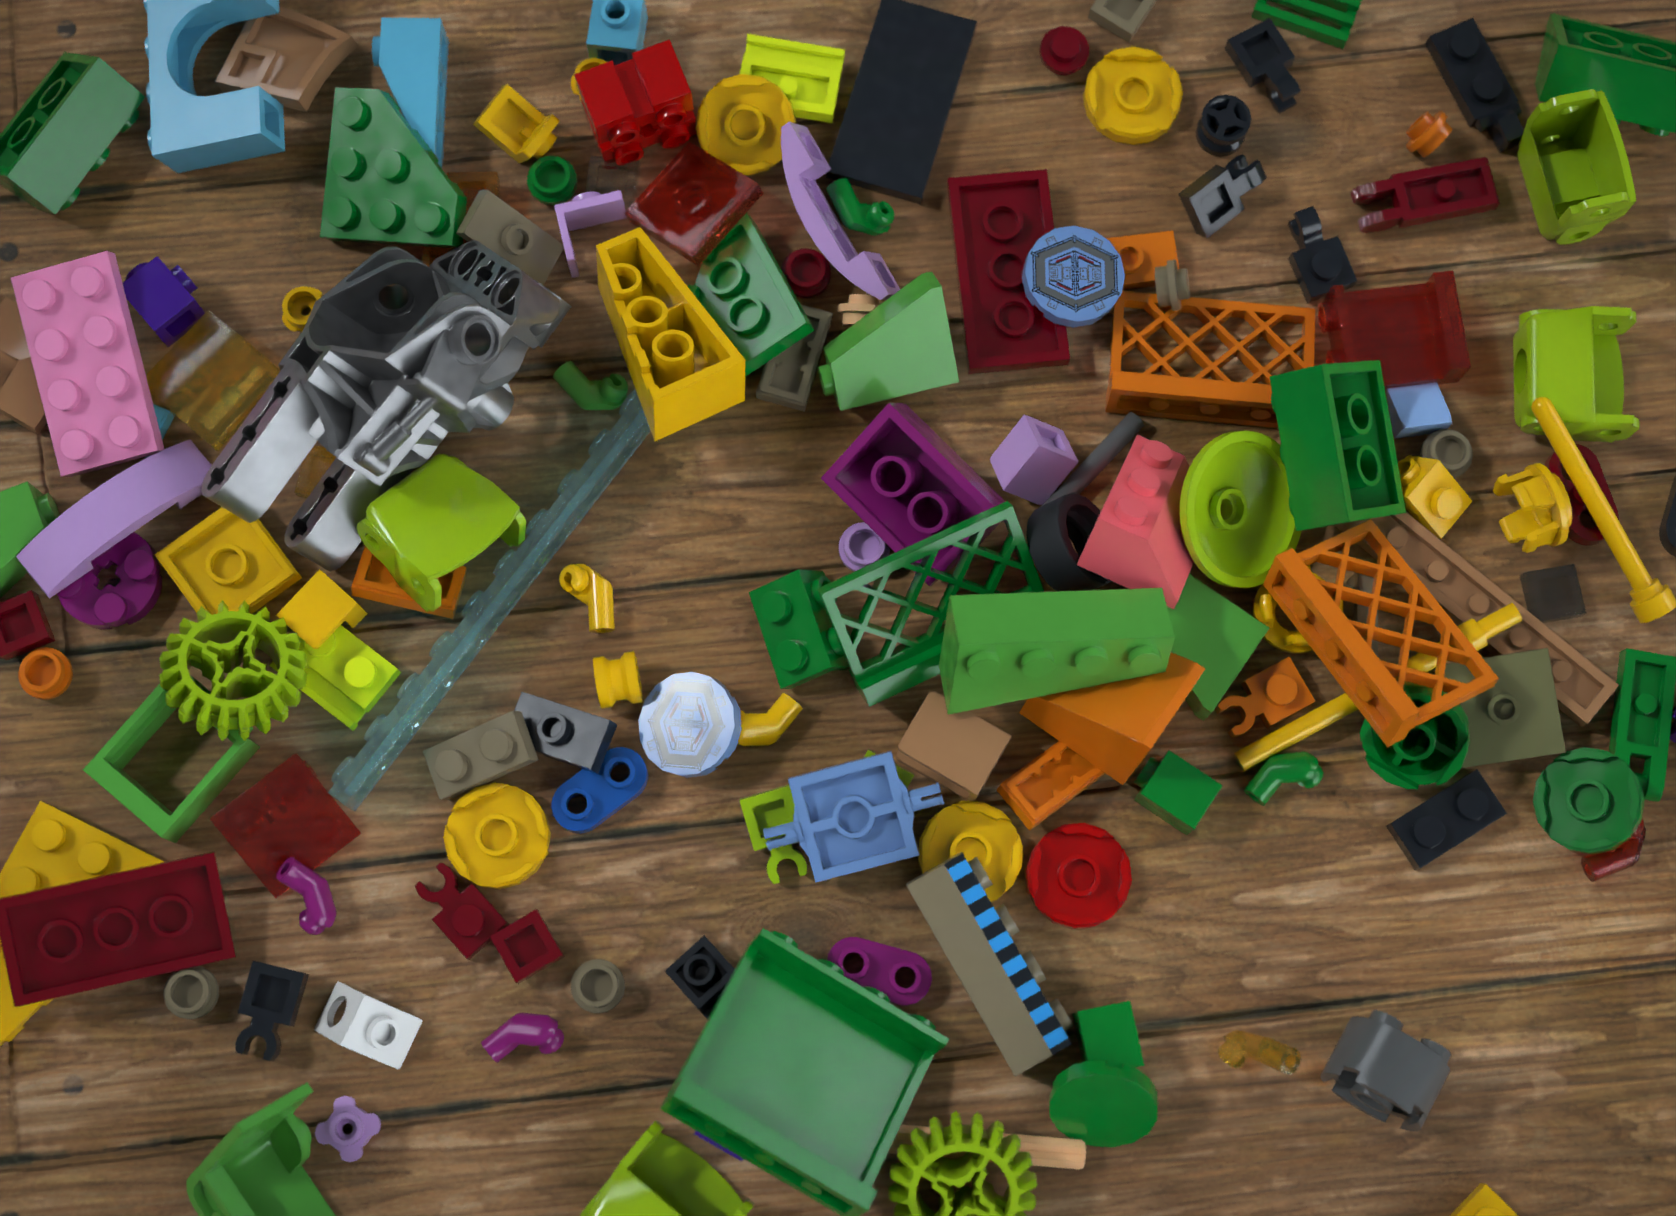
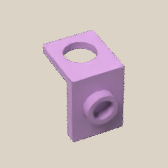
M620 190L605 194L585 192L575 196L570 202L554 205L572 278L580 275L569 231L627 218Z

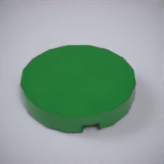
M1587 747L1566 751V753H1562L1553 759V762L1546 767L1545 771H1542L1536 780L1533 796L1537 821L1549 837L1570 851L1587 854L1614 850L1630 839L1642 821L1645 803L1640 780L1625 761L1606 750Z
M1094 1059L1073 1064L1059 1073L1053 1082L1049 1097V1116L1057 1130L1070 1139L1082 1140L1086 1145L1092 1147H1117L1131 1144L1149 1134L1157 1122L1158 1092L1151 1079L1137 1068L1122 1063V1069L1108 1067V1060Z

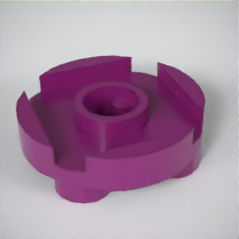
M135 532L131 533L91 561L93 566L91 571L57 593L62 606L80 622L100 630L112 629L110 627H119L125 623L131 625L140 621L155 606L162 590L160 565L157 557L154 555L156 551L140 535ZM111 565H117L115 574L120 578L119 583L115 587L107 584L100 590L98 588L100 579L97 577L99 572L103 568L108 569Z

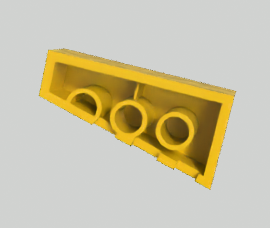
M641 227L596 245L598 288L654 441L744 402L745 358Z

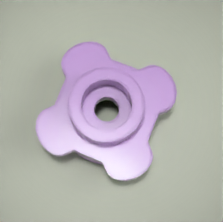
M342 1096L335 1100L333 1104L334 1111L327 1121L317 1125L315 1136L320 1144H330L340 1151L342 1160L354 1162L362 1157V1147L369 1142L372 1135H376L380 1131L381 1121L376 1114H368L365 1110L358 1108L354 1098ZM347 1123L353 1126V1131L350 1134H346L343 1131V1127Z

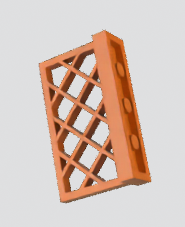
M1122 291L1121 296L1112 309L1109 381L1106 392L1105 412L1119 414L1133 412L1141 416L1278 428L1276 414L1271 405L1272 389L1270 376L1272 375L1270 373L1285 361L1295 370L1314 366L1315 308L1190 297V299L1181 300V310L1172 311L1171 306L1159 307L1157 294ZM1124 307L1144 309L1155 321L1137 333L1124 319ZM1180 313H1191L1205 326L1188 338L1171 320ZM1231 317L1244 318L1255 330L1238 342L1221 324ZM1280 322L1301 323L1302 338L1289 347L1272 328ZM1160 328H1163L1179 344L1163 358L1145 341ZM1211 332L1229 349L1214 362L1195 345ZM1124 335L1128 339V341L1122 345V339ZM1260 337H1263L1280 354L1264 367L1246 350L1247 347ZM1135 347L1153 364L1143 373L1121 371V358ZM1302 349L1300 358L1296 353ZM1186 352L1203 370L1193 378L1180 377L1169 364ZM1234 357H1237L1254 375L1245 382L1231 381L1220 368Z
M1372 519L1302 552L1296 553L1291 548L1275 556L1263 585L1387 747L1405 739L1410 729L1494 687L1499 680L1498 676ZM1365 539L1378 555L1377 563L1349 557L1350 546ZM1318 562L1337 567L1335 584L1317 579L1307 566ZM1346 570L1374 577L1372 593L1343 586ZM1382 580L1402 585L1409 594L1408 603L1380 596ZM1340 600L1369 607L1366 624L1348 619L1339 608ZM1377 610L1405 617L1403 634L1376 627ZM1414 620L1434 625L1441 634L1440 644L1413 637ZM1372 640L1400 647L1398 665L1380 660L1371 649ZM1409 650L1437 657L1435 675L1408 668ZM1446 661L1465 665L1476 679L1463 683L1445 678ZM1404 681L1432 688L1431 702L1417 708L1403 690Z

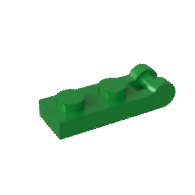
M1626 648L1619 653L1616 680L1619 686L1615 690L1608 752L1625 761L1628 765H1630V757L1645 759L1643 772L1634 773L1640 780L1645 800L1659 802L1664 792L1676 684V657Z

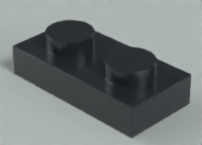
M1478 769L1386 825L1414 870H1418L1503 817L1507 812Z

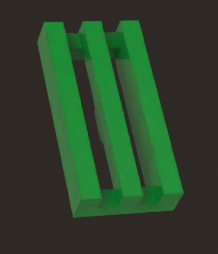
M1257 0L1251 18L1260 21L1270 18L1277 27L1343 49L1362 0H1268L1294 9L1297 14L1309 18L1314 16L1340 25V30L1267 5V0Z

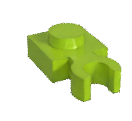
M789 784L739 799L754 851L767 848V840L786 836V834L765 839L763 828L767 829L793 822L795 804ZM792 844L770 850L771 855L767 862V874L773 884L780 883L777 865L783 859L793 860L797 864L800 876L807 874L806 859L798 849L793 848Z

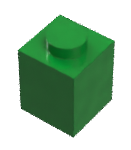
M1168 750L1160 761L1150 757L1134 781L1136 785L1141 787L1134 801L1183 834L1188 835L1196 828L1223 785Z
M1131 1001L1072 1013L1082 1062L1094 1059L1108 1060V1067L1122 1069V1063L1133 1067L1145 1066Z

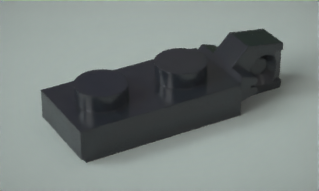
M1474 18L1429 36L1425 43L1426 48L1469 128L1475 126L1480 133L1487 130L1499 153L1519 145L1518 143L1522 139L1524 132L1518 116L1522 113L1518 103L1519 100Z

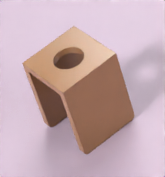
M931 691L899 742L896 759L936 783L939 782V785L966 801L975 802L1012 736L970 711L947 714L945 697L935 691Z

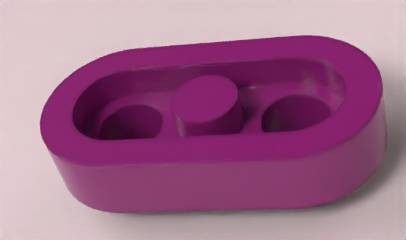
M848 937L838 941L831 948L827 957L828 961L836 964L843 970L845 977L862 987L868 986L883 992L892 1004L900 1006L913 1005L924 998L931 986L932 976L929 965L920 955L911 951L859 937ZM857 954L863 959L864 967L859 973L851 974L844 969L843 960L847 955ZM901 968L912 970L915 975L914 984L909 988L898 986L895 982L897 970Z

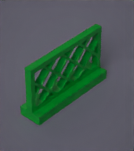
M1005 501L817 589L849 665V672L855 687L869 707L940 674L939 661L945 629L943 622L947 616L950 595H956L959 587L979 594H1003L1004 592L996 590V587L1006 566L1009 565L1022 570L1028 584L1011 593L1044 592L1015 510L1009 501ZM1004 520L1008 535L1000 552L998 553L979 546L986 528ZM949 545L963 549L953 574L931 568L938 551ZM1014 549L1018 559L1011 557ZM974 554L995 560L984 586L963 579ZM922 558L920 563L915 562ZM902 567L916 572L905 597L884 590L890 573ZM927 576L948 583L938 607L916 601ZM853 590L868 594L858 619L841 614L834 599ZM879 598L901 605L891 629L869 623ZM912 609L933 616L926 633L915 638L902 634ZM845 625L853 627L850 636ZM864 631L886 638L879 655L860 663L856 649Z

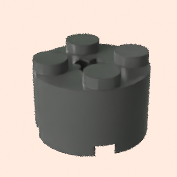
M1373 1010L1369 1018L1361 1016L1351 1017L1320 1078L1323 1082L1334 1079L1336 1083L1332 1091L1341 1099L1371 1117L1386 1122L1389 1114L1404 1119L1400 1127L1401 1129L1413 1132L1420 1131L1450 1073L1447 1063L1452 1054L1437 1042L1426 1038L1418 1041L1402 1032L1403 1024L1395 1017L1383 1011Z

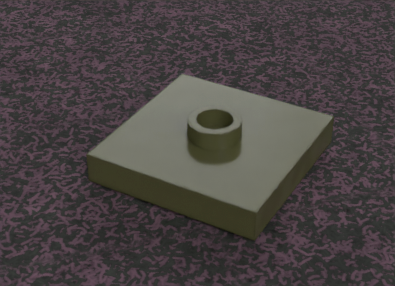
M1548 648L1484 657L1483 659L1498 676L1499 680L1494 687L1461 703L1468 717L1470 736L1468 753L1461 768L1566 753ZM1455 662L1446 663L1445 678L1463 683L1476 679L1465 665Z

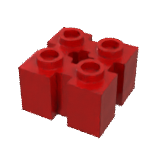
M670 39L633 52V59L614 65L612 60L574 74L582 98L585 116L606 167L614 164L619 166L633 164L644 156L643 149L660 143L661 147L666 149L676 148L686 143L691 136L697 134L692 93Z

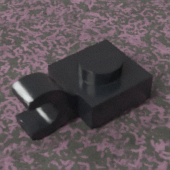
M1270 18L1227 39L1225 50L1250 88L1263 82L1268 98L1278 113L1296 105L1297 102L1293 96L1299 94L1301 89L1294 77L1287 71L1288 68L1293 66L1295 55Z
M1238 155L1229 161L1225 168L1215 165L1178 194L1196 234L1208 238L1245 210L1240 197L1247 191L1260 185L1267 177L1259 160H1255L1249 165L1245 155Z
M1314 206L1295 212L1293 214L1295 219L1290 220L1288 225L1300 250L1293 252L1288 260L1307 304L1353 287L1358 280L1339 237L1336 236L1324 241L1321 222Z

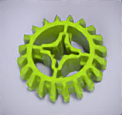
M222 600L218 605V613L213 615L201 606L199 611H197L198 623L183 617L179 623L180 634L169 633L166 639L168 651H163L160 655V668L164 671L159 675L160 687L168 691L165 694L166 703L170 708H179V720L185 724L197 719L196 730L201 736L212 726L217 727L218 738L222 742L229 735V730L239 729V736L246 741L250 736V727L256 726L261 732L267 734L271 729L270 718L284 723L288 718L289 709L287 706L297 707L301 700L299 689H303L307 682V673L303 670L306 667V654L304 651L298 650L300 648V638L297 633H287L284 617L269 623L270 611H268L266 606L258 611L256 615L250 614L249 605L245 600L239 606V611H229V607ZM256 648L264 651L273 660L278 670L277 675L267 671L266 665L255 659ZM191 666L202 670V676L212 681V691L210 694L199 688L189 674ZM240 697H249L246 699L236 700Z
M957 1111L951 1114V1125L943 1127L941 1120L933 1116L929 1121L931 1134L928 1135L923 1130L915 1127L911 1132V1140L914 1146L901 1144L898 1147L897 1157L901 1162L893 1163L890 1166V1178L895 1183L889 1186V1199L898 1203L894 1207V1216H967L974 1214L978 1216H1027L1024 1211L1034 1210L1036 1206L1035 1195L1030 1192L1037 1187L1036 1174L1028 1171L1032 1166L1031 1155L1027 1151L1018 1152L1021 1142L1016 1134L1002 1138L1004 1127L999 1120L992 1123L986 1130L983 1129V1116L978 1112L971 1118L970 1125L962 1124L961 1115ZM953 1152H967L964 1156L958 1159H948L943 1157L944 1155ZM989 1160H992L1000 1167L1008 1180L1003 1197L995 1193L993 1185L985 1180L987 1175L986 1165ZM921 1176L931 1181V1188L941 1194L939 1197V1209L936 1213L925 1204L919 1194L917 1186ZM972 1179V1188L965 1186L966 1181L970 1182ZM953 1185L960 1187V1191H956L954 1194Z

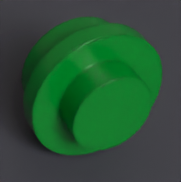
M552 155L544 156L530 167L527 174V185L531 195L537 201L546 205H557L566 202L572 197L577 187V175L572 164L566 159Z

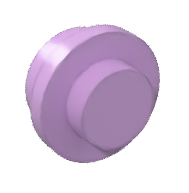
M865 522L856 523L847 528L839 541L840 558L844 565L853 572L889 556L890 547Z

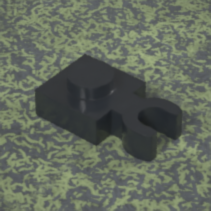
M252 961L238 1010L239 1014L251 1016L252 1020L250 1026L242 1030L237 1037L235 1044L236 1053L248 1055L252 1040L261 1036L265 1039L267 1045L263 1060L274 1062L281 1051V1039L277 1033L278 1025L283 1024L294 1027L309 974Z

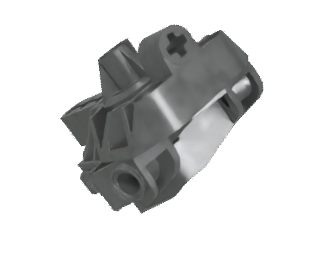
M475 240L462 244L440 256L429 267L399 247H385L375 252L315 302L303 331L278 364L279 374L205 475L202 483L203 496L246 522H254L268 510L318 441L336 459L292 518L285 532L284 541L286 546L330 572L337 570L343 566L362 541L357 531V524L366 517V509L369 504L409 475L414 468L424 465L448 432L470 433L473 428L493 430L507 419L514 404V396L508 383L520 369L528 347L534 350L537 346L542 348L571 306L518 267Z

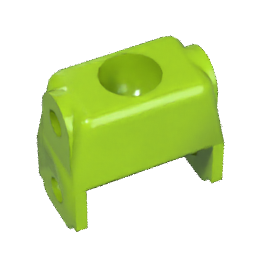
M1595 89L1556 96L1547 102L1539 103L1527 119L1517 153L1518 161L1542 237L1547 240L1555 239L1559 245L1573 244L1598 234L1607 224L1624 216L1636 202V194L1631 169L1617 122L1603 90L1597 92Z
M1590 306L1567 310L1537 309L1519 315V329L1513 338L1514 419L1522 432L1545 435L1531 408L1533 401L1538 397H1546L1551 400L1574 441L1614 442L1615 440L1628 439L1639 430L1638 418H1635L1634 415L1622 414L1624 376L1621 353L1616 335L1626 333L1637 322L1636 312L1632 311V308Z
M437 454L372 501L366 509V517L357 524V531L367 549L384 564L398 585L428 612L429 610L435 611L441 606L442 587L437 578L466 564L488 548L499 537L510 547L520 545L525 540L526 520L520 512V506L492 481L470 469L454 456Z
M655 1121L621 1160L612 1176L589 1202L580 1216H746L755 1203L749 1198L743 1203L733 1187L713 1166L689 1147L661 1133L665 1126L659 1121Z

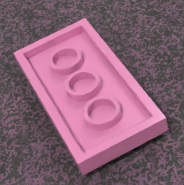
M104 251L11 277L60 475L62 477H73L150 456L164 450L115 254Z

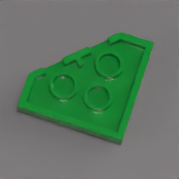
M335 87L320 237L331 241L456 248L463 244V238L457 235L456 232L466 216L467 197L459 186L448 178L437 163L439 161L418 131L410 127L398 111L400 107L391 95L380 89Z
M746 211L704 238L698 255L702 263L695 284L688 285V288L745 358V376L815 331L755 221Z

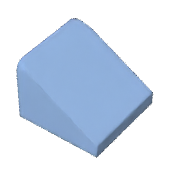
M1437 382L1386 389L1394 439L1432 434L1437 430L1448 429L1452 424L1450 411Z

